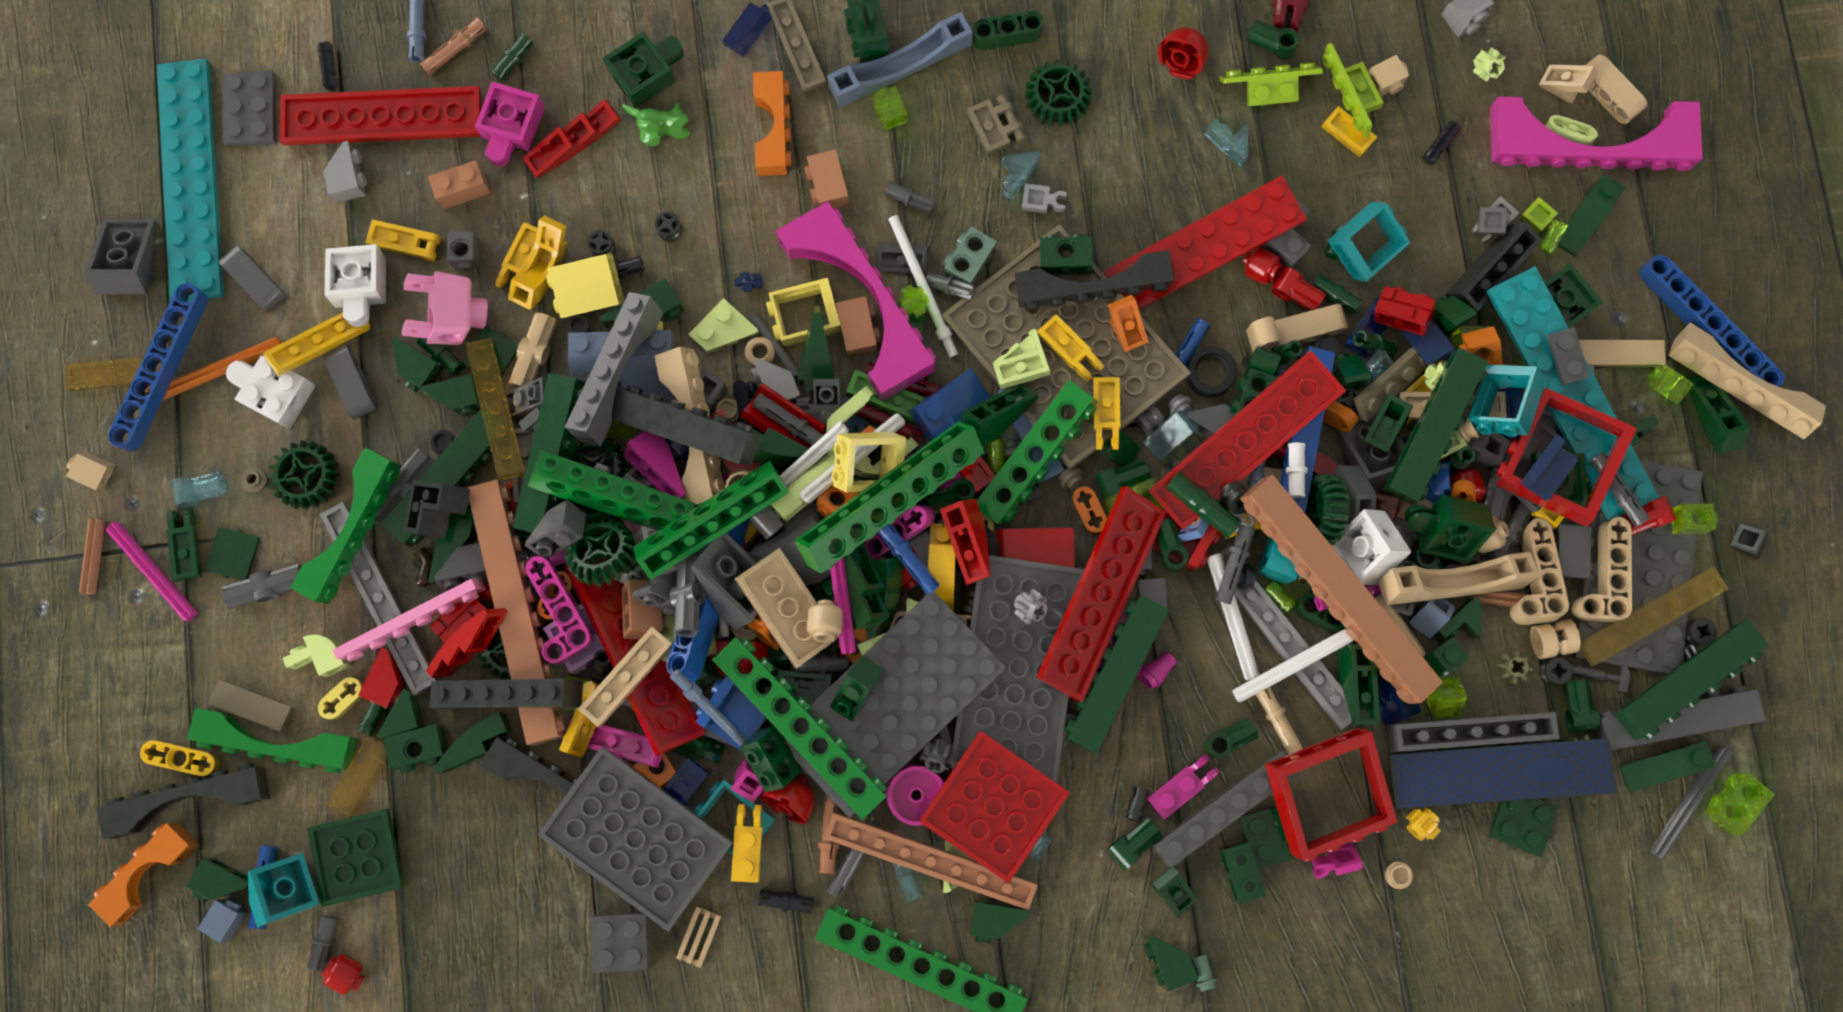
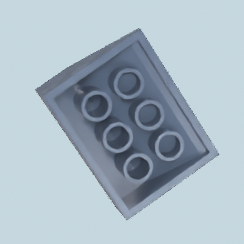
M655 330L652 336L645 339L635 349L620 376L619 381L622 382V387L627 388L628 385L642 388V394L649 395V392L665 396L664 401L668 403L671 400H676V397L669 388L659 381L654 357L676 348V338L671 330ZM610 332L568 333L570 377L573 378L574 373L585 375L586 371H592Z

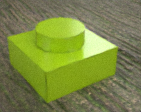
M1538 197L1519 218L1524 222H1528L1534 231L1539 234L1558 212Z

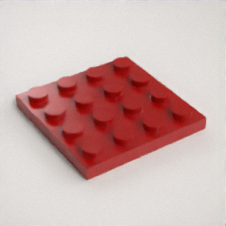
M979 730L918 821L1009 884L1070 792Z

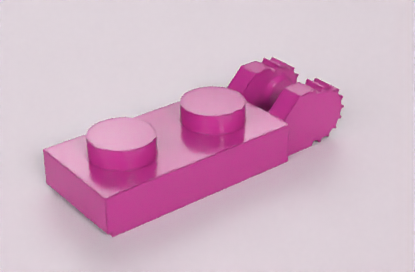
M1206 754L1190 766L1183 768L1147 798V801L1163 820L1205 787L1206 783L1220 773L1216 767L1209 770L1201 779L1196 776L1194 771L1204 766L1209 760Z

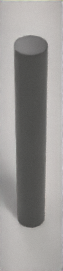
M759 313L752 315L750 319L763 337L773 343L778 358L786 369L792 373L793 378H797L796 370L799 369L781 343L778 340L776 341L773 332Z

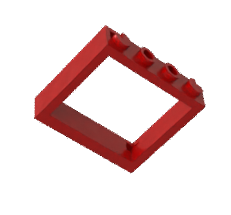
M1545 387L1542 391L1528 436L1520 435L1518 440L1513 438L1506 453L1511 455L1507 463L1502 461L1496 475L1500 478L1496 486L1588 527L1594 521L1637 428ZM1546 405L1617 436L1584 507L1556 494H1553L1548 501H1545L1521 485L1522 479L1513 475Z
M1358 727L1265 764L1290 854L1303 861L1315 860L1319 854L1326 851H1337L1348 842L1362 841L1366 835L1373 832L1386 831L1388 826L1397 823L1372 731ZM1359 748L1378 814L1306 843L1287 776Z

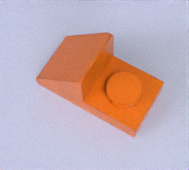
M1132 295L1108 305L1112 317L1109 319V323L1124 352L1148 343L1140 312Z

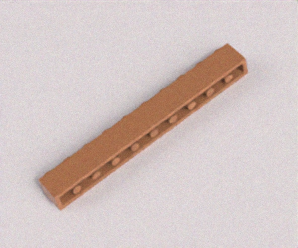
M1273 474L1262 478L1240 498L1244 503L1245 510L1258 520L1262 531L1267 536L1272 537L1277 543L1280 553L1289 558L1295 565L1297 574L1308 581L1312 586L1313 593L1327 604L1330 614L1335 619L1340 620L1345 626L1348 636L1359 643L1363 648V654L1377 665L1381 676L1386 681L1391 682L1402 701L1408 704L1422 703L1443 683Z
M499 480L468 487L470 489V506L494 608H506L508 611L499 629L511 680L553 678L552 667L550 663H546L542 655V647L546 642L544 637L539 635L538 627H541V620L538 612H534L532 602L535 601V595L532 587L527 584L526 562L522 561L520 551H523L522 541L519 535L516 536L513 528L515 513L513 510L510 511L508 501H511L509 488L507 485L504 486ZM518 708L527 745L533 746L564 737L563 730H566V725L562 714H558L557 708Z

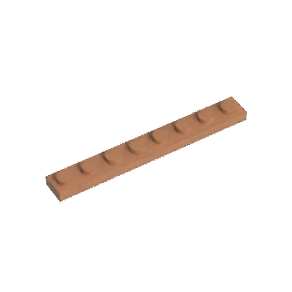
M834 811L824 836L826 840L1026 910L1030 908L1038 885L1035 881L1014 875L1008 884L975 860L852 817L849 818Z

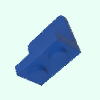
M726 676L724 680L719 679L711 690L714 695L710 702L749 739L760 729L766 717L729 677ZM699 707L696 712L698 718L695 722L741 750L740 746Z

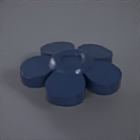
M743 272L734 280V285L742 287L744 292H750L753 288L761 289L763 287L762 276L758 273L750 275L749 272Z

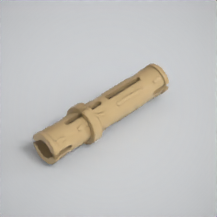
M1271 687L1255 694L1266 712V720L1271 721L1288 755L1302 750L1303 747L1284 714L1286 710L1284 706L1281 707Z

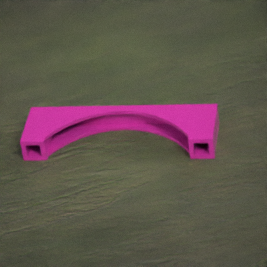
M1497 97L1490 106L1492 163H1500L1502 166L1526 164L1527 167H1536L1545 164L1551 165L1554 168L1576 165L1577 168L1601 166L1603 169H1612L1620 166L1626 167L1629 170L1651 167L1652 170L1676 168L1678 171H1687L1703 159L1700 102L1674 101L1664 111L1662 121L1650 133L1627 144L1609 147L1579 144L1554 133L1529 111L1523 103V97Z
M827 201L777 229V240L790 261L795 258H804L835 265L856 277L874 297L882 315L884 335L879 358L874 369L868 372V379L883 402L935 372L936 357L929 347L925 348L922 344L923 338L916 327L912 328L908 323L909 317L903 307L898 308L894 302L896 297L891 288L884 287L881 282L883 278L876 267L872 268L869 264V256L863 247L859 248L855 243L856 237L851 228H845L843 225V217L837 208L833 209Z

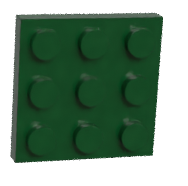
M389 808L307 828L322 907L404 888Z

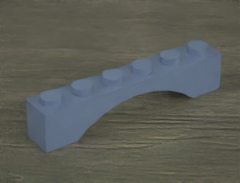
M959 12L940 21L920 38L894 53L873 61L848 65L827 75L829 89L839 108H842L972 46L973 32L962 12Z

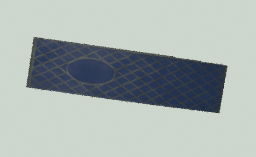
M1609 738L1388 755L1395 809L1617 793Z

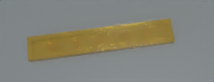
M492 339L466 342L468 359L497 478L502 480L525 476Z
M1710 567L1634 610L1629 617L1615 621L1581 640L1580 649L1590 665L1594 666L1727 591L1728 587L1716 568Z

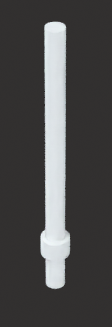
M894 215L888 220L937 329L935 333L938 340H942L949 358L958 355V351L951 338L953 335L949 325L946 326L900 219L898 215Z

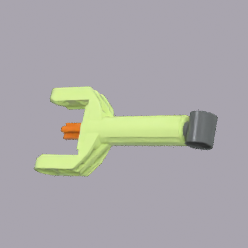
M865 386L827 420V432L838 422L845 423L865 406V403L874 394L868 386ZM869 425L860 433H872L876 429ZM912 437L906 440L905 456L918 446ZM834 446L823 458L787 487L788 494L749 519L766 540L785 525L783 522L787 523L808 505L801 498L800 492L835 464ZM866 456L854 466V475L860 478L879 479L881 460L872 466L870 464L871 460Z

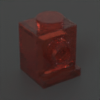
M1376 494V510L1385 511L1392 523H1394L1398 512L1399 498Z

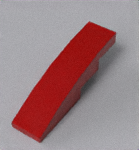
M603 99L587 114L580 113L564 128L558 126L523 157V160L534 176L539 178L586 149L621 122L622 119L611 103Z
M506 608L485 609L466 621L437 652L426 670L431 678L452 676L457 666L469 663L475 652L486 651L508 612Z

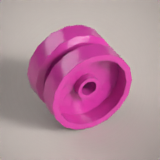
M907 763L886 782L887 789L885 792L888 796L885 800L891 812L901 822L909 825H923L918 820L943 785V781L936 773L929 771L925 765ZM914 790H918L920 793L918 798L915 796L911 798V793Z

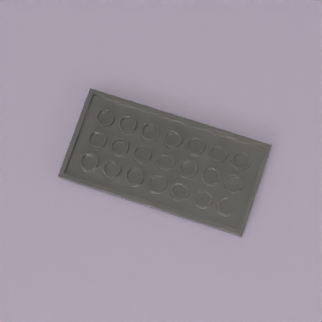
M1640 461L1659 498L1667 495L1678 520L1632 535L1631 614L1629 617L1615 622L1583 621L1577 619L1576 627L1579 631L1581 645L1579 652L1573 653L1572 658L1615 666H1627L1632 669L1667 675L1683 663L1702 471ZM1601 507L1594 521L1588 526L1591 527V534L1594 535V546L1591 550L1594 570L1590 579L1581 582L1579 598L1590 594H1598L1597 532L1598 527L1605 521H1608ZM1611 551V558L1617 563L1618 555ZM1612 577L1611 584L1617 589L1618 581ZM1586 601L1584 608L1586 612L1591 614L1592 606ZM1612 603L1611 610L1615 615H1617L1619 611L1617 605Z
M989 555L991 576L976 582L970 630L1000 660L1006 669L957 715L952 752L956 753L950 767L954 768L979 730H981L1057 783L1069 696L1039 680L1036 676L1084 569ZM1035 589L1047 599L1045 603L1047 605V613L1042 620L1038 622L1032 620L1030 624H1027L1014 614L1017 610L1014 602L1020 593L1028 592L1030 594V591Z
M933 591L922 598L863 655L884 669L853 721L830 708L844 678L853 665L811 704L812 709L810 712L816 719L822 717L831 727L829 733L835 739L838 736L841 737L850 747L847 752L854 759L857 756L860 757L869 767L866 772L873 779L877 776L885 784L1003 672L1006 667ZM799 718L796 721L797 731L800 733L808 731L809 722L805 718ZM784 737L794 755V759L850 818L855 813L854 810ZM817 738L814 748L819 753H825L828 749V743L824 738ZM836 758L833 761V768L838 773H844L847 763L842 758ZM861 778L853 779L851 783L852 789L857 793L864 792L866 789L865 781Z

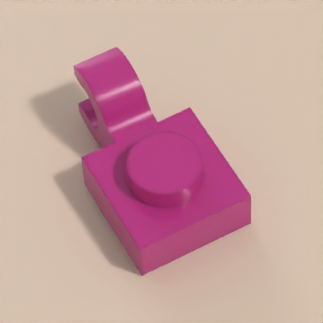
M1352 842L1342 845V848L1337 851L1327 852V856H1319L1311 861L1314 866L1312 872L1316 879L1327 876L1332 870L1338 876L1363 869L1362 861Z

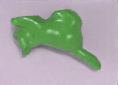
M678 103L675 104L671 111H660L652 108L640 110L626 104L621 106L627 114L636 117L637 126L640 131V140L645 145L651 147L659 145L660 138L664 135L677 139H684L690 135L689 130L684 127L688 122V116L680 109Z

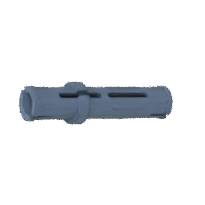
M409 0L408 59L415 63H419V58L420 62L425 60L424 42L427 41V34L424 30L425 0Z

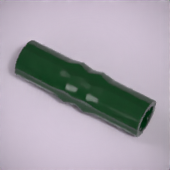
M1180 471L1174 475L1165 487L1191 511L1208 522L1226 538H1229L1242 522L1221 505L1216 498L1210 496L1206 490L1200 488Z

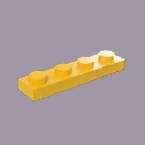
M342 312L263 352L264 358L276 374L281 376L370 330V324L367 323L364 326L354 327L345 320Z

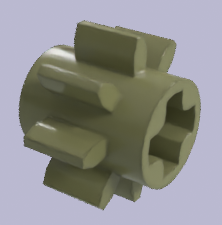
M1518 651L1512 652L1511 658L1507 654L1501 655L1503 662L1496 665V668L1500 669L1501 672L1500 679L1508 678L1510 685L1516 684L1517 678L1522 682L1528 680L1525 674L1533 670V668L1528 667L1527 661L1529 657H1519ZM1513 663H1515L1516 666H1517V667L1514 669V670H1515L1514 673H1513L1512 670H1511V669L1514 667Z

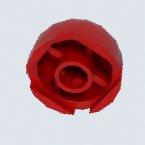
M1181 27L1171 31L1158 46L1157 54L1161 65L1163 66L1165 63L1171 69L1168 71L1171 75L1180 79H1191L1205 67L1209 57V46L1207 40L1200 32L1190 27Z
M799 774L784 788L769 792L763 791L761 795V800L777 814L781 811L789 815L786 819L801 825L806 824L815 808V796L813 790L808 786L809 781Z

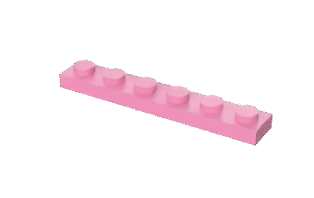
M470 579L333 649L336 659H348V662L355 661L364 656V651L370 648L371 650L381 648L387 644L386 640L408 634L410 632L409 628L415 625L418 627L426 625L433 621V616L439 613L444 615L456 609V604L462 601L468 603L479 597L478 593L486 590L482 580Z

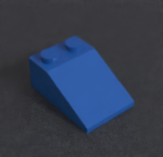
M969 368L908 411L927 440L931 442L958 421L962 422L964 410L990 398L973 369Z

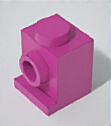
M744 758L735 771L734 784L731 790L754 803L763 791V787L760 785L750 764Z

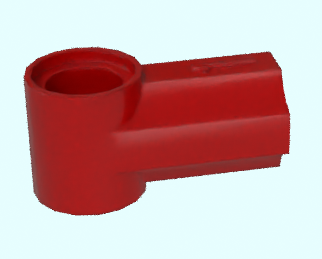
M1290 267L1282 269L1271 287V292L1278 298L1285 301L1291 300L1308 311L1316 310L1326 295L1323 291L1304 281L1303 276Z
M1667 495L1648 502L1642 507L1650 519L1635 527L1626 513L1621 515L1622 518H1625L1630 523L1632 535L1678 520Z

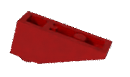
M961 500L940 509L966 585L991 576L985 523L977 500Z

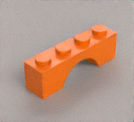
M783 71L753 72V95L756 106L764 108L774 118V125L770 133L764 139L755 143V168L757 175H788L787 166H792L791 151H787V142H791V128L786 127V119L791 117L790 103H786L785 95H790L789 80L784 79Z
M164 823L157 827L152 833L153 837L147 844L139 846L133 852L134 857L114 872V878L94 893L93 896L95 898L88 905L110 927L123 925L142 906L139 898V883L148 868L159 862L166 865H181L200 845L179 823Z

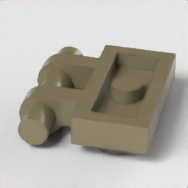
M1005 94L999 95L996 98L999 104L996 107H993L990 99L967 108L968 117L987 155L1010 146L1009 135H1014L1017 142H1021L1026 138L1022 131L1024 127L1021 121H1017L1013 112L1014 107L1011 101L1007 100ZM999 116H1004L1008 125L1002 126Z

